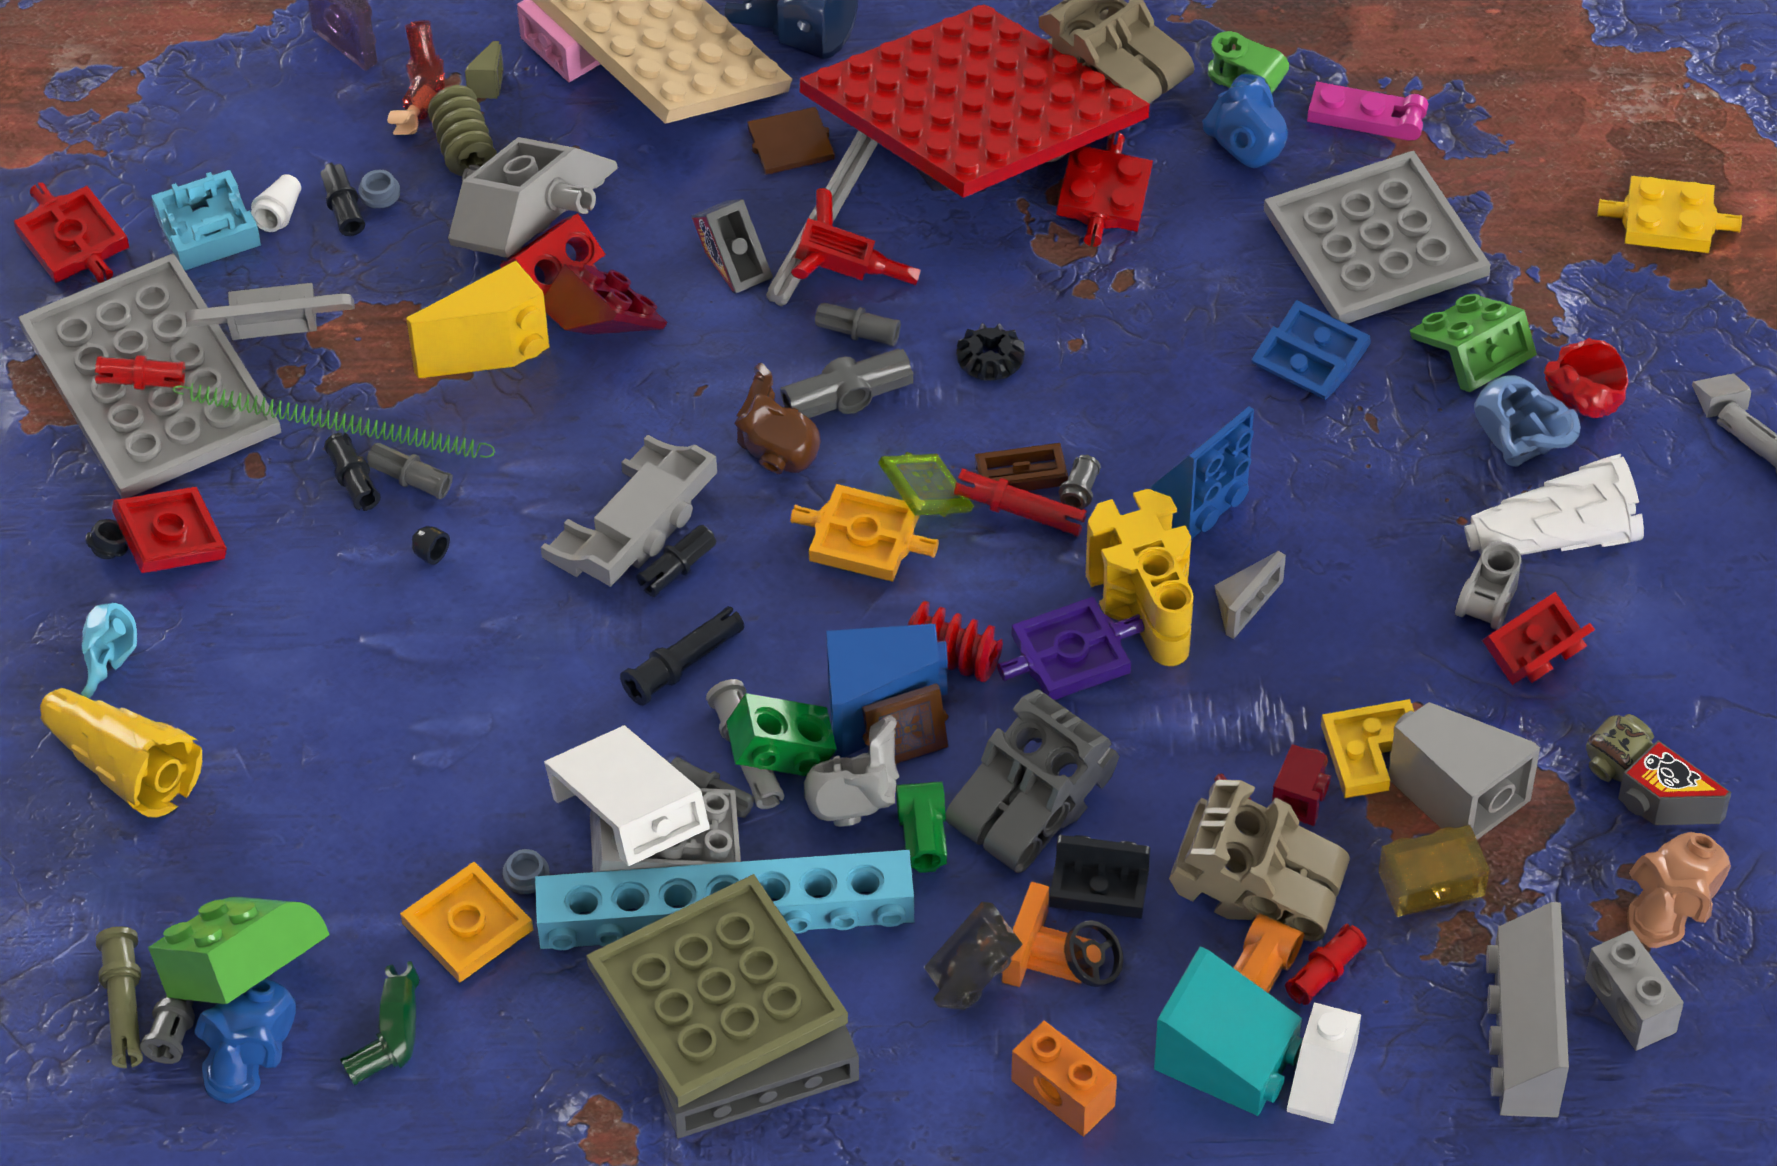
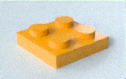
M472 862L400 913L402 924L459 983L534 930L532 919L475 862Z

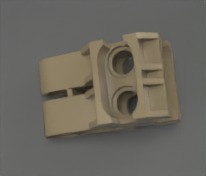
M1063 0L1039 16V28L1052 37L1045 39L1052 44V48L1062 54L1074 56L1077 59V63H1083L1082 66L1086 65L1096 72L1102 73L1105 79L1110 80L1115 86L1132 91L1133 94L1148 103H1151L1160 97L1161 94L1166 93L1194 73V63L1189 53L1154 25V19L1144 0H1129V3L1124 0Z
M1216 780L1210 787L1208 800L1201 798L1195 805L1169 877L1178 895L1193 902L1203 892L1220 901L1215 907L1214 913L1226 919L1252 920L1261 913L1304 932L1303 940L1305 941L1321 940L1325 935L1336 903V897L1340 891L1350 861L1349 854L1339 845L1299 826L1300 821L1291 805L1275 798L1266 808L1248 799L1254 792V786L1242 780Z

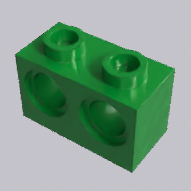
M745 693L726 721L736 765L807 776L813 766L830 760L837 750L827 707Z

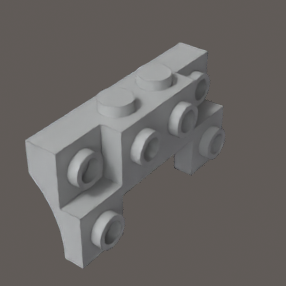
M647 435L644 438V446L631 460L625 458L621 462L622 473L631 477V479L594 517L595 530L583 527L567 519L564 522V530L550 545L544 543L541 546L542 558L575 577H578L584 571L611 587L631 565L639 569L650 556H656L662 550L666 539L674 530L682 528L688 522L693 510L691 500L717 474L715 455L697 445L688 447L674 446Z

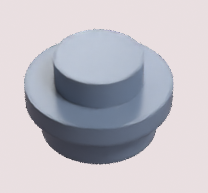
M373 170L362 178L358 188L359 198L368 207L385 208L398 200L400 185L390 172Z
M530 849L514 852L503 867V879L506 886L518 894L535 893V876L550 875L547 861L539 853Z

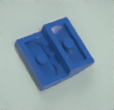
M1296 300L1278 328L1274 326L1271 328L1251 359V362L1326 400L1359 362L1371 344L1370 335Z

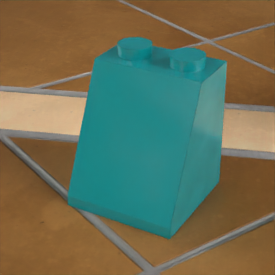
M1200 946L1157 1019L1154 1070L1258 1116L1267 1100L1273 1103L1277 1099L1284 1083L1285 1076L1281 1074L1286 1065L1294 1066L1298 1061L1303 1038L1300 1037L1302 1018L1211 951Z

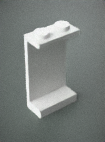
M625 725L544 761L553 799L559 803L576 795L613 829L619 858L627 866L710 829L701 789Z

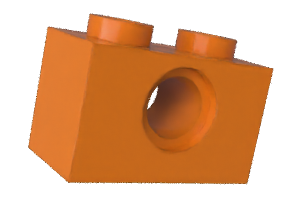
M1045 1020L1012 1050L1011 1081L1084 1137L1115 1107L1117 1076Z

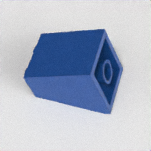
M936 624L826 631L831 724L837 749L834 757L840 756L842 758L868 746L862 739L863 734L866 733L862 711L863 706L936 683L940 687L941 695H948L946 668H948L946 641L937 642Z

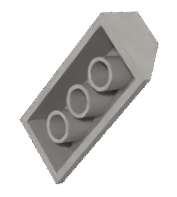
M1550 902L1498 926L1495 945H1487L1486 972L1495 973V985H1489L1487 1007L1488 1014H1496L1497 1026H1490L1489 1054L1498 1055V1067H1492L1490 1090L1491 1096L1499 1097L1500 1115L1558 1118L1569 1069L1561 902Z

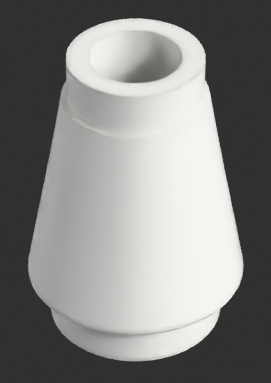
M282 175L253 200L251 214L260 229L267 232H275L288 225L301 191V184L295 177Z

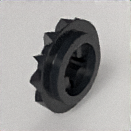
M982 323L978 330L967 329L964 338L958 340L957 361L967 374L977 379L988 381L1004 379L1014 374L1021 367L1025 356L1024 341L1018 339L1015 330L1005 331L1000 323L995 328H987ZM983 346L990 349L998 346V353L993 351L983 353Z

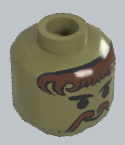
M1626 714L1625 716L1613 715L1608 717L1587 741L1586 751L1591 759L1588 763L1589 768L1597 777L1606 782H1609L1611 779L1622 782L1623 773L1653 745V732L1642 720L1634 715Z

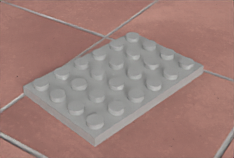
M174 253L18 317L21 329L122 499L132 497L281 433L280 422L277 417L272 418L271 410L267 416H264L263 408L256 415L255 407L251 413H248L247 405L241 412L239 410V403L236 409L232 410L231 402L227 408L223 407V401L218 407L215 405V400L211 405H208L207 399L202 404L199 402V398L192 402L190 397L191 389L175 388V391L184 393V395L175 393L173 388L145 386L144 390H135L134 385L96 384L95 376L98 373H95L97 356L135 359L137 355L146 356L147 360L184 361L186 368L185 371L183 370L185 373L184 386L191 387V383H194L193 400L201 384V401L204 399L207 386H209L210 403L217 387V405L225 389V406L229 401L231 391H234V408L241 392V409L244 407L247 395L249 394L250 411L257 395V413L259 412L264 396L219 324L186 327L185 312L208 307ZM265 400V414H266L267 411H268V409H269V404H268L267 401Z

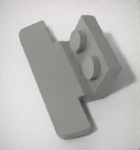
M305 283L228 292L229 306L194 309L185 313L186 327L227 323L232 340L317 331L316 313L355 309V304L350 294L314 296L313 284Z

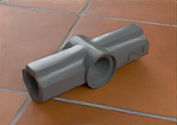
M899 348L856 362L851 357H840L827 364L822 370V374L780 387L781 399L784 407L798 409L800 413L808 418L838 409L843 414H853L868 406L874 396L913 384V371L904 349L900 350Z

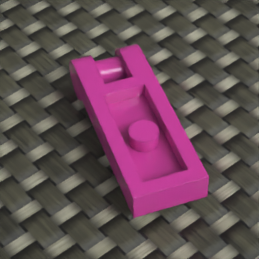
M1316 82L1308 110L1307 122L1404 140H1416L1421 135L1423 128L1421 119L1425 117L1429 104L1425 97L1418 94H1411L1404 98Z

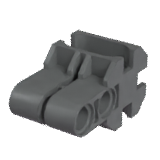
M1039 689L1023 696L1016 704L1013 711L1017 718L1005 733L1000 728H997L992 734L981 758L982 764L955 796L946 811L947 823L976 844H983L985 851L1016 873L1025 871L1034 862L1060 827L1065 828L1081 817L1088 808L1084 798L1095 785L1101 789L1104 788L1111 779L1120 757L1114 749L1110 748L1112 743L1109 738ZM1030 741L1042 742L1036 751L1024 753V748ZM1069 764L1077 765V769L1072 776H1059L1061 769Z

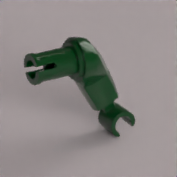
M411 961L407 962V970L398 975L393 964L385 968L388 978L385 979L380 1002L378 1025L380 1032L376 1034L378 1039L346 1057L340 1058L354 1086L391 1064L394 1068L399 1066L401 1069L412 1057L416 1037L415 989L419 985L420 979Z

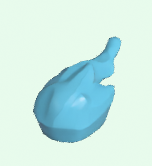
M108 603L97 605L86 617L83 628L82 652L88 669L87 685L81 692L84 697L90 698L94 694L97 685L107 678V661L116 670L121 667L136 648L137 628L134 617L121 604Z

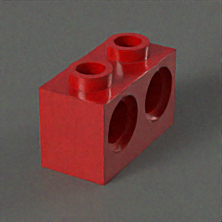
M576 213L559 221L515 255L501 263L500 266L502 268L517 261L539 286L545 296L564 264L582 268L587 264L596 268L594 263L606 254L581 216ZM566 243L574 248L576 252L575 261L568 257ZM535 265L544 272V284L535 277Z

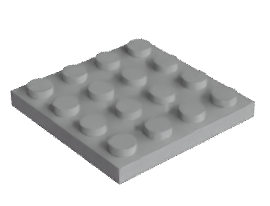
M1414 150L1264 200V212L1331 317L1345 324L1489 276L1491 264Z

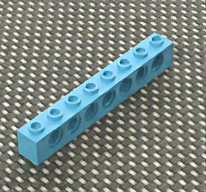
M910 850L535 876L537 928L540 949L568 950L578 946H606L682 909L672 908L673 906L683 905L686 907L752 874L756 876L771 899H779L773 901V903L795 934L814 929L835 928L838 930H849L856 926L882 925L894 927L902 923L914 922V890ZM861 892H871L872 894L862 895V894H859V893H861ZM823 895V896H825V897H823V898H814L813 896ZM632 908L638 909V910L632 911V912L625 911V910L632 909ZM582 912H591L587 915H579Z

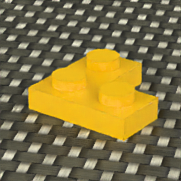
M1410 699L1322 714L1321 727L1344 798L1389 791L1390 777L1382 753L1392 751L1394 726L1399 718L1408 711L1414 712Z

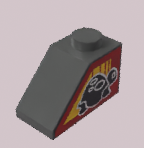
M743 199L727 200L691 215L707 257L733 293H738L773 278Z
M1657 740L1623 773L1618 799L1624 803L1630 812L1644 817L1653 825L1720 824L1726 817L1732 792Z

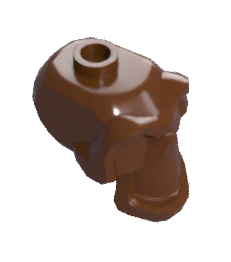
M758 363L754 367L755 376L752 378L753 381L749 388L748 396L736 415L738 418L734 424L737 426V443L758 459L765 469L773 473L782 474L783 470L790 473H799L807 469L816 459L821 443L820 432L816 424L800 413L798 409L781 407L775 402V393L772 389L773 375L763 363Z

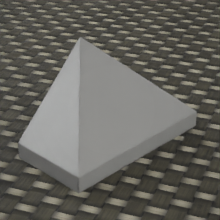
M1277 551L1214 585L1227 636L1234 639L1283 583L1285 554Z

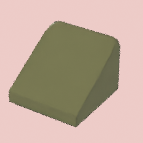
M492 41L466 67V85L474 91L476 98L497 99L500 96L504 65L502 48L499 41Z

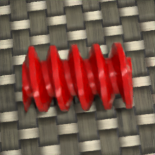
M923 601L911 616L908 625L936 624L937 642L946 641L948 668L946 669L954 670L958 667L960 674L968 677L975 672L977 681L985 683L993 674L1002 653L1003 640H994L995 626L989 625L983 634L980 635L978 634V620L972 619L965 629L961 628L962 614L956 613L948 623L945 622L946 608L939 607L932 617L929 616L930 602Z

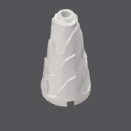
M1621 454L1579 467V471L1544 482L1543 487L1504 499L1501 505L1472 515L1471 524L1464 526L1470 551L1478 550L1480 554H1482L1486 546L1494 542L1510 543L1519 550L1521 555L1557 548H1561V551H1567L1599 544L1602 547L1642 540L1644 537L1642 513L1633 515L1636 514L1635 503H1639L1637 491L1629 467L1624 457H1621Z

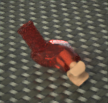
M428 20L410 22L411 24L405 25L411 57L406 64V70L411 85L403 98L405 110H393L388 115V123L396 124L393 135L415 134L418 130V119H425L428 116V106L431 99L436 93L445 88L444 60L435 53L431 22Z

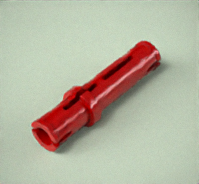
M962 468L958 479L973 484L975 487L972 488L956 482L954 495H960L990 505L991 511L999 513L1000 510H1004L1079 537L1083 527L1080 524L1066 520V518L1069 517L1085 522L1087 510L1010 486V481L1004 478L996 481Z

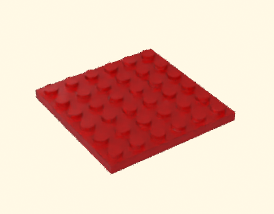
M985 4L975 6L971 10L956 16L945 18L941 22L926 28L915 30L911 34L894 41L882 43L879 47L864 53L852 55L849 59L829 67L820 68L814 73L801 77L799 92L963 198L1149 118L1150 107L1148 102L1133 94L1132 91L1115 86L1110 80L1105 79L1102 73L1096 72L1086 65L1082 66L1083 63H1077V59L1074 56L1062 54L1052 48V44L1047 40L1038 37L1023 28L1019 23L1013 22L995 11L994 8Z

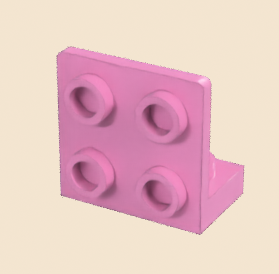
M523 0L517 4L521 39L569 83L600 65L591 54L532 0Z

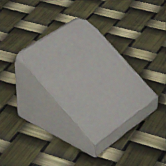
M1734 373L1693 381L1692 387L1707 418L1718 416L1722 409L1731 402H1736L1744 410H1748L1751 390Z

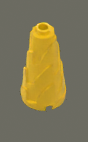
M65 688L54 690L43 698L40 705L43 724L73 752L78 761L98 775L102 783L134 810L147 817L157 818L164 816L178 807L170 802L178 793L185 798L191 793L198 780L202 766V747L193 742V740H197L193 736L163 722H155L122 707L118 709L100 700H91Z

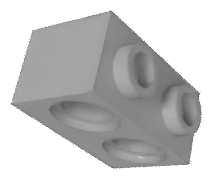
M1632 930L1591 948L1585 980L1635 1051L1677 1032L1684 1002Z

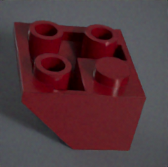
M564 264L544 296L546 313L567 331L593 335L661 330L668 323L656 312L657 305L652 300L634 292L629 287L631 281L625 275L612 269L607 273L587 264L583 268Z

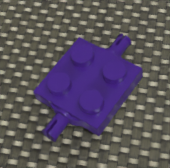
M1094 597L1012 625V637L1021 652V656L998 663L1000 677L1002 676L1003 681H1007L1010 678L1028 673L1038 682L1042 692L1053 700L1131 673V661L1121 645V639L1144 632L1143 621L1140 619V615L1136 614L1130 618L1113 622L1112 619L1101 611Z

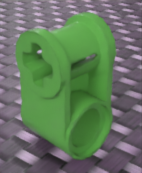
M1224 31L1218 33L1212 40L1211 49L1214 58L1208 65V76L1219 85L1230 88L1238 76L1253 74L1263 77L1270 88L1271 94H1273L1289 71V62L1281 52L1249 40L1239 33ZM1233 44L1236 45L1235 50L1232 49Z

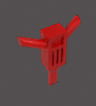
M826 188L816 190L817 221L810 218L806 221L794 257L802 261L791 271L794 277L805 279L820 266L861 281L865 273L870 275L883 274L913 285L917 284L920 269L886 258L881 252L873 249L875 240L834 227L832 193Z

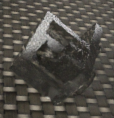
M981 902L924 966V969L940 989L933 998L938 1007L965 1010L975 1004L982 996V990L995 975L1000 974L1010 965L1011 957L1023 945L993 903Z

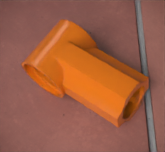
M1259 913L1249 928L1244 941L1243 952L1236 962L1234 969L1269 993L1282 969L1288 971L1293 965L1300 951L1304 932Z

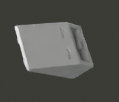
M700 788L710 829L630 866H627L619 858L612 827L591 809L590 829L593 872L741 862L735 790Z

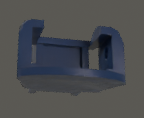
M744 0L743 4L726 2L725 17L730 23L773 28V34L779 36L780 44H786L821 59L833 57L839 52L850 37L856 21L858 0Z

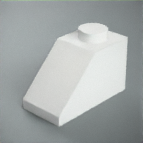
M1314 1002L1300 1049L1287 1112L1334 1124L1357 1046L1361 1014Z

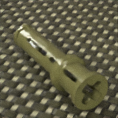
M111 927L99 932L95 940L97 949L102 953L103 967L98 973L99 982L107 989L112 1046L111 1060L114 1066L127 1068V1050L128 1056L131 1059V1066L135 1067L143 1061V1054L140 1049L135 987L141 980V968L135 963L134 948L138 945V934L129 927Z

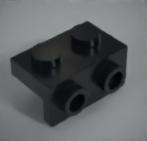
M1059 835L1056 845V861L1049 907L1142 919L1149 876L1151 848L1130 841L1114 842L1091 839L1083 835Z

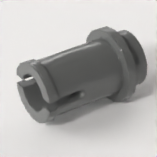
M1080 455L1079 458L1076 457L1074 459L1068 480L1061 484L1058 491L1061 503L1079 509H1084L1091 504L1093 499L1091 489L1101 469L1097 459L1089 455Z

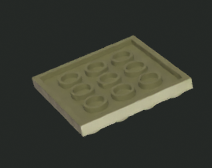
M754 874L586 955L588 967L678 1108L848 1023V1012Z

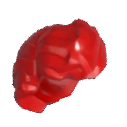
M1588 338L1579 343L1566 345L1559 351L1557 361H1550L1544 367L1545 380L1551 394L1557 400L1563 402L1568 409H1574L1575 412L1581 415H1586L1590 418H1602L1604 415L1616 412L1618 407L1626 400V390L1629 384L1626 366L1615 347L1605 341Z

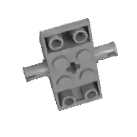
M518 137L481 167L469 165L470 169L466 168L464 170L462 185L448 237L450 245L494 254L500 257L508 258L515 255L532 237L548 229L550 223L563 212L571 210L581 214H588V210L592 211L596 202L593 189L601 186L605 178L618 169L617 163L614 160L578 148Z

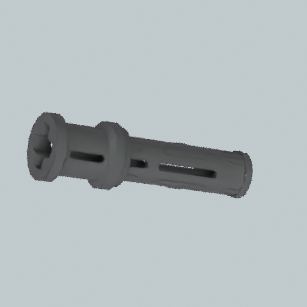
M166 995L165 998L155 1004L152 1011L154 1018L150 1033L143 1037L140 1044V1049L145 1056L153 1061L164 1064H174L180 1061L184 1052L181 1045L186 1030L191 1029L195 1021V1014L192 1008L193 1000L167 998Z

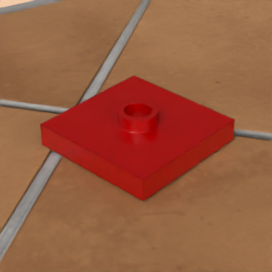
M197 487L113 501L112 512L141 573L225 559L227 548Z

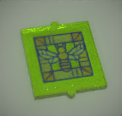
M906 452L905 455L881 456L878 464L914 516L940 514L942 517H946L950 513H967L972 511L974 505L970 499L954 495L957 481L938 454L913 455Z

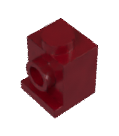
M1292 744L1273 786L1272 801L1278 798L1291 805L1298 820L1311 826L1316 824L1319 801H1324L1331 781V776L1325 774V768L1328 763L1327 755L1317 749H1306Z

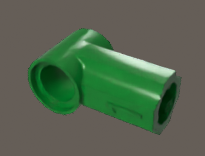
M943 782L896 785L899 826L903 825L905 849L910 850L911 868L916 869L919 873L935 872L937 868L947 864L946 835L944 834L943 822H946Z

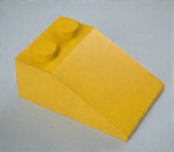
M517 261L500 268L406 318L414 373L418 378L514 367L527 359L537 357L542 351L550 348L544 293Z

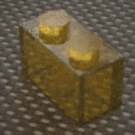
M1471 825L1459 828H1442L1433 834L1413 839L1400 838L1388 845L1382 846L1378 872L1395 914L1399 917L1485 896L1490 869Z

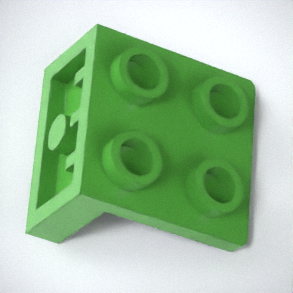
M1468 294L1457 299L1456 305L1443 312L1432 313L1424 317L1423 323L1410 329L1412 339L1450 352L1460 389L1468 392L1474 391L1537 355L1525 310L1505 304L1502 301L1482 297L1479 294Z

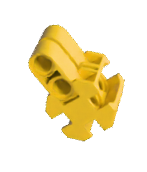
M1150 489L1134 492L1133 498L1139 510L1120 515L1113 499L1100 502L1091 514L1087 525L1086 578L1091 587L1104 584L1103 599L1099 600V604L1106 616L1121 621L1139 614L1144 624V632H1140V635L1151 657L1161 665L1177 666L1188 658L1190 652L1194 599L1192 589L1188 583L1191 535L1186 525L1172 529L1173 513L1177 512V508L1172 498Z

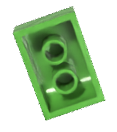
M228 897L204 904L199 908V914L188 922L178 923L167 928L163 932L164 937L149 946L148 949L167 998L228 1004L328 937L329 932L320 914L305 903Z

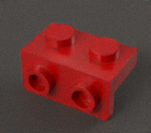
M1555 591L1484 638L1482 642L1512 685L1525 676L1533 683L1554 669L1549 661L1558 654L1566 661L1587 647L1582 638L1595 629L1591 623L1580 628Z

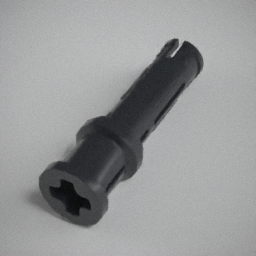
M727 606L716 616L687 634L667 649L663 647L656 648L650 652L649 659L635 669L627 668L620 673V680L628 696L638 705L644 706L651 701V695L665 685L672 686L679 682L682 677V671L729 638L744 630V622L739 613L736 611L729 616L733 612V608Z

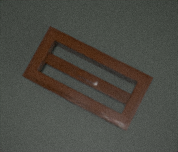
M1060 443L975 454V467L979 475L996 481L1004 478L1010 481V486L1026 491L1060 487L1062 483L1068 480ZM1055 460V461H1052V462H1044V463L1030 464V463H1033V462H1041V461ZM1011 465H1013V467L987 470V469H989V468H996V467H1003V466H1011Z

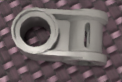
M1494 542L1486 546L1471 577L1467 579L1456 605L1455 615L1463 618L1467 614L1489 622L1491 628L1495 630L1502 626L1510 602L1517 590L1522 558L1515 546L1506 542Z

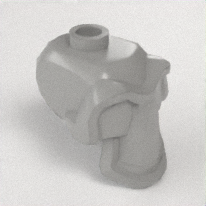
M892 715L884 717L870 727V751L868 753H863L853 758L835 756L832 760L816 764L809 771L804 781V797L809 810L818 819L833 821L835 826H850L859 823L862 816L871 815L879 808H886L895 803L896 779L899 778V774L895 764L896 732L894 728L897 725V721Z

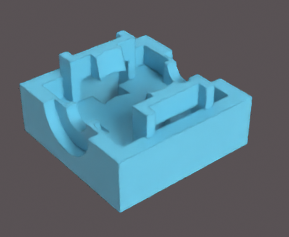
M230 170L215 175L209 172L206 173V178L179 187L175 183L171 185L172 189L151 195L158 222L173 253L185 271L261 246L258 226L250 210L246 211L238 185ZM204 205H207V206H208V207L199 208V209L195 210L194 212H193V210H192V209H195V208H198V207H201V206H204Z

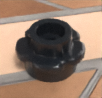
M99 520L92 527L91 532L86 534V544L99 558L113 559L115 556L122 557L128 551L124 535L115 520Z

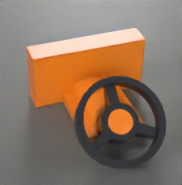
M1031 882L1002 956V983L1020 987L1027 969L1077 983L1083 982L1093 987L1104 986L1114 981L1119 976L1123 967V951L1113 931L1103 923L1093 920L1084 921L1074 926L1068 933L1044 927L1043 925L1049 912V886ZM1081 928H1092L1100 932L1107 940L1100 944L1095 940L1077 936L1076 934ZM1111 947L1114 956L1113 970L1108 978L1100 980L1098 967L1103 965L1105 961V950Z

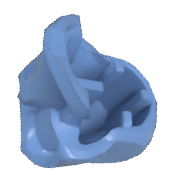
M1511 375L1495 379L1481 391L1474 403L1477 420L1493 444L1503 452V458L1510 466L1518 467L1523 462L1537 455H1546L1553 448H1566L1572 445L1579 437L1581 426L1575 410L1568 409L1563 402L1542 394L1531 382L1519 376Z

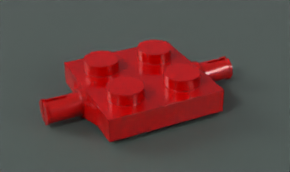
M1116 132L1108 135L1105 150L1082 146L1070 152L1056 215L1077 219L1088 225L1084 237V242L1088 246L1091 245L1093 234H1095L1093 247L1101 244L1104 228H1121L1138 232L1153 160L1121 154L1125 142V137L1121 133L1118 134L1116 145L1114 144Z
M38 183L39 189L36 185H33L30 189V195L37 201L39 206L31 213L14 220L17 234L55 283L60 282L85 269L91 271L98 283L104 282V277L106 280L111 279L113 271L103 260L129 248L128 238L90 188L85 186L70 194L54 197L44 183Z

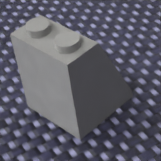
M1428 702L1417 711H1408L1402 715L1394 726L1389 766L1390 782L1457 844L1465 849L1531 801L1540 747L1533 741Z

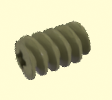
M453 85L436 93L428 106L429 119L432 122L433 130L436 133L437 142L440 145L447 168L452 173L462 176L466 168L470 169L469 165L481 167L495 156L497 151L493 147V140L489 136V129L485 124V118L481 113L476 94L471 88L463 85Z

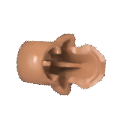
M1687 832L1671 839L1662 845L1657 852L1641 856L1629 872L1631 878L1639 883L1643 891L1631 901L1628 907V931L1632 930L1640 942L1647 945V947L1659 948L1674 944L1683 938L1688 916L1697 922L1705 923L1712 914L1713 903L1711 899L1722 886L1731 867L1729 857L1724 848L1705 834Z

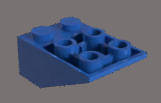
M1250 406L1208 438L1151 486V490L1172 498L1177 508V512L1173 513L1172 529L1186 525L1191 535V540L1201 531L1206 532L1210 530L1222 513L1231 506H1238L1248 494L1251 442L1254 435V409Z

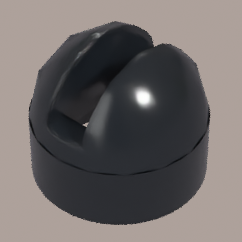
M425 526L419 528L412 536L414 554L431 565L441 561L449 548V534L436 527Z

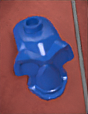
M1242 74L1233 81L1229 90L1218 95V100L1208 115L1202 120L1203 130L1208 136L1215 138L1239 162L1251 168H1259L1270 164L1282 152L1287 142L1288 129L1283 116L1274 106L1273 97L1265 79L1253 74Z
M265 978L228 1004L217 1003L215 1007L206 1009L200 1014L194 1033L210 1047L209 1054L202 1065L204 1088L208 1096L226 1104L235 1103L259 1089L261 1084L259 1065L266 1068H276L281 1062L282 1042L287 1037L296 1014L295 998L284 986Z

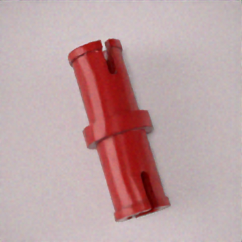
M137 355L135 359L97 356L95 373H98V375L95 376L96 384L134 385L135 390H144L145 386L169 388L184 386L185 373L183 370L185 371L186 369L185 362L147 360V357Z
M1345 924L1324 947L1318 946L1309 954V962L1293 978L1286 982L1285 988L1288 995L1296 1003L1308 1005L1312 998L1328 982L1337 981L1344 973V966L1359 951L1366 947L1367 941L1361 930L1354 925L1349 926V924Z

